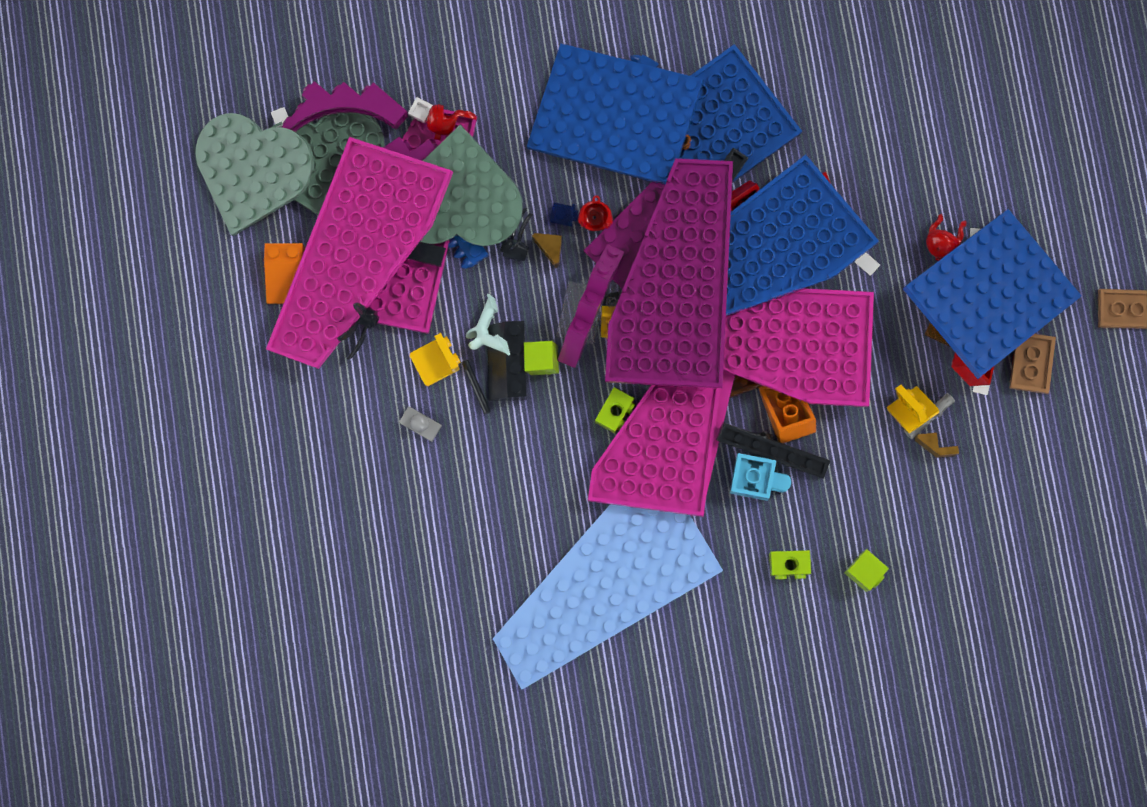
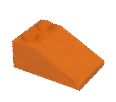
M265 243L264 267L267 304H284L305 251L303 243Z
M765 386L759 387L761 398L779 442L786 443L816 433V418L808 403Z

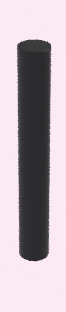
M469 360L461 362L484 415L490 413L491 410Z

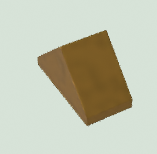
M534 233L532 240L557 268L560 262L562 236Z

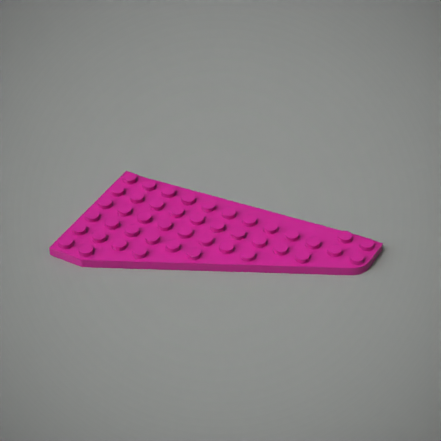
M723 370L722 388L651 385L592 469L588 501L704 517L706 495L719 444L716 438L725 419L735 374Z

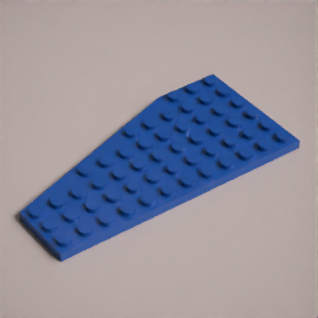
M804 155L731 212L726 316L832 279L879 243V240L807 155Z

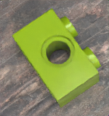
M614 387L595 419V423L615 434L626 422L623 420L625 415H630L634 409V398ZM619 407L622 413L619 416H614L611 414V409Z
M810 550L773 551L769 553L770 576H775L776 580L787 579V576L793 575L795 579H806V575L811 574ZM787 560H792L795 563L794 570L790 571L785 567Z

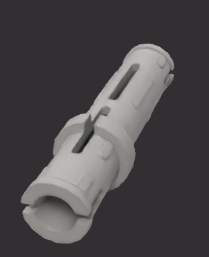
M946 393L939 401L934 403L940 412L911 433L904 429L905 434L910 439H913L934 419L943 415V412L955 402L953 397Z

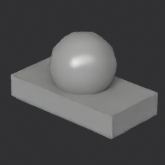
M409 406L399 421L401 425L433 442L442 427L441 424Z

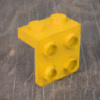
M441 333L434 336V341L410 353V358L426 386H430L460 370L458 364L461 362L457 354L451 353L449 347L452 345L448 337L445 336L443 338Z

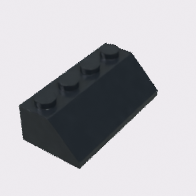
M504 321L489 325V335L495 336L498 334L499 337L506 340L510 351L508 356L506 353L487 346L489 401L527 400L524 365V321Z

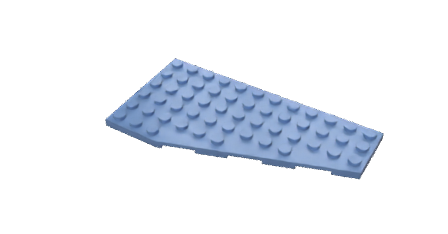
M610 504L494 636L493 641L523 690L721 573L723 569L690 515Z

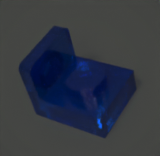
M554 202L550 222L572 227L573 221L577 222L579 213L576 210V204L569 206Z

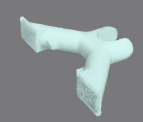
M487 294L488 299L477 325L466 333V338H475L468 346L470 349L476 350L486 345L509 356L510 351L507 341L499 337L498 334L492 336L488 333L491 319L494 318L493 315L498 312L495 298Z

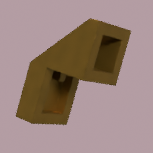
M937 433L918 434L915 436V441L936 458L959 454L958 446L939 448Z

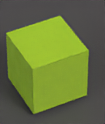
M524 342L525 372L530 375L559 374L558 345L555 342Z
M866 549L862 551L844 573L865 592H868L880 584L889 568Z

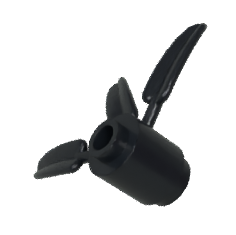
M524 208L522 210L523 215L527 211V208ZM529 213L523 221L517 236L518 240H514L515 231L510 239H507V242L503 241L500 252H503V257L519 262L520 260L525 261L529 247L525 246L521 239L523 231L533 215L532 213Z
M361 303L353 304L354 309L361 317L351 328L337 338L339 341L345 340L356 331L358 324L364 326L360 339L346 358L347 360L351 359L360 349L365 340L367 328L375 327L379 321L378 312L369 307L366 308Z

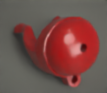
M435 104L428 112L427 127L435 133L434 139L440 141L441 135L448 136L452 133L458 116L476 120V115L470 111L456 110L451 116H446L444 114V105Z
M594 196L592 201L587 202L580 209L578 222L585 229L596 232L605 228L608 229L613 223V218L608 205L600 202L599 196Z
M942 213L938 215L937 220L930 226L926 245L937 261L961 244L964 238L963 229L966 227V220L959 224L957 238L947 231L936 230L944 219Z

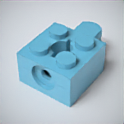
M738 453L730 494L768 501L771 491L786 492L791 486V479L787 474L774 472L776 460Z

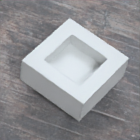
M417 97L408 115L425 124L428 112L433 105Z

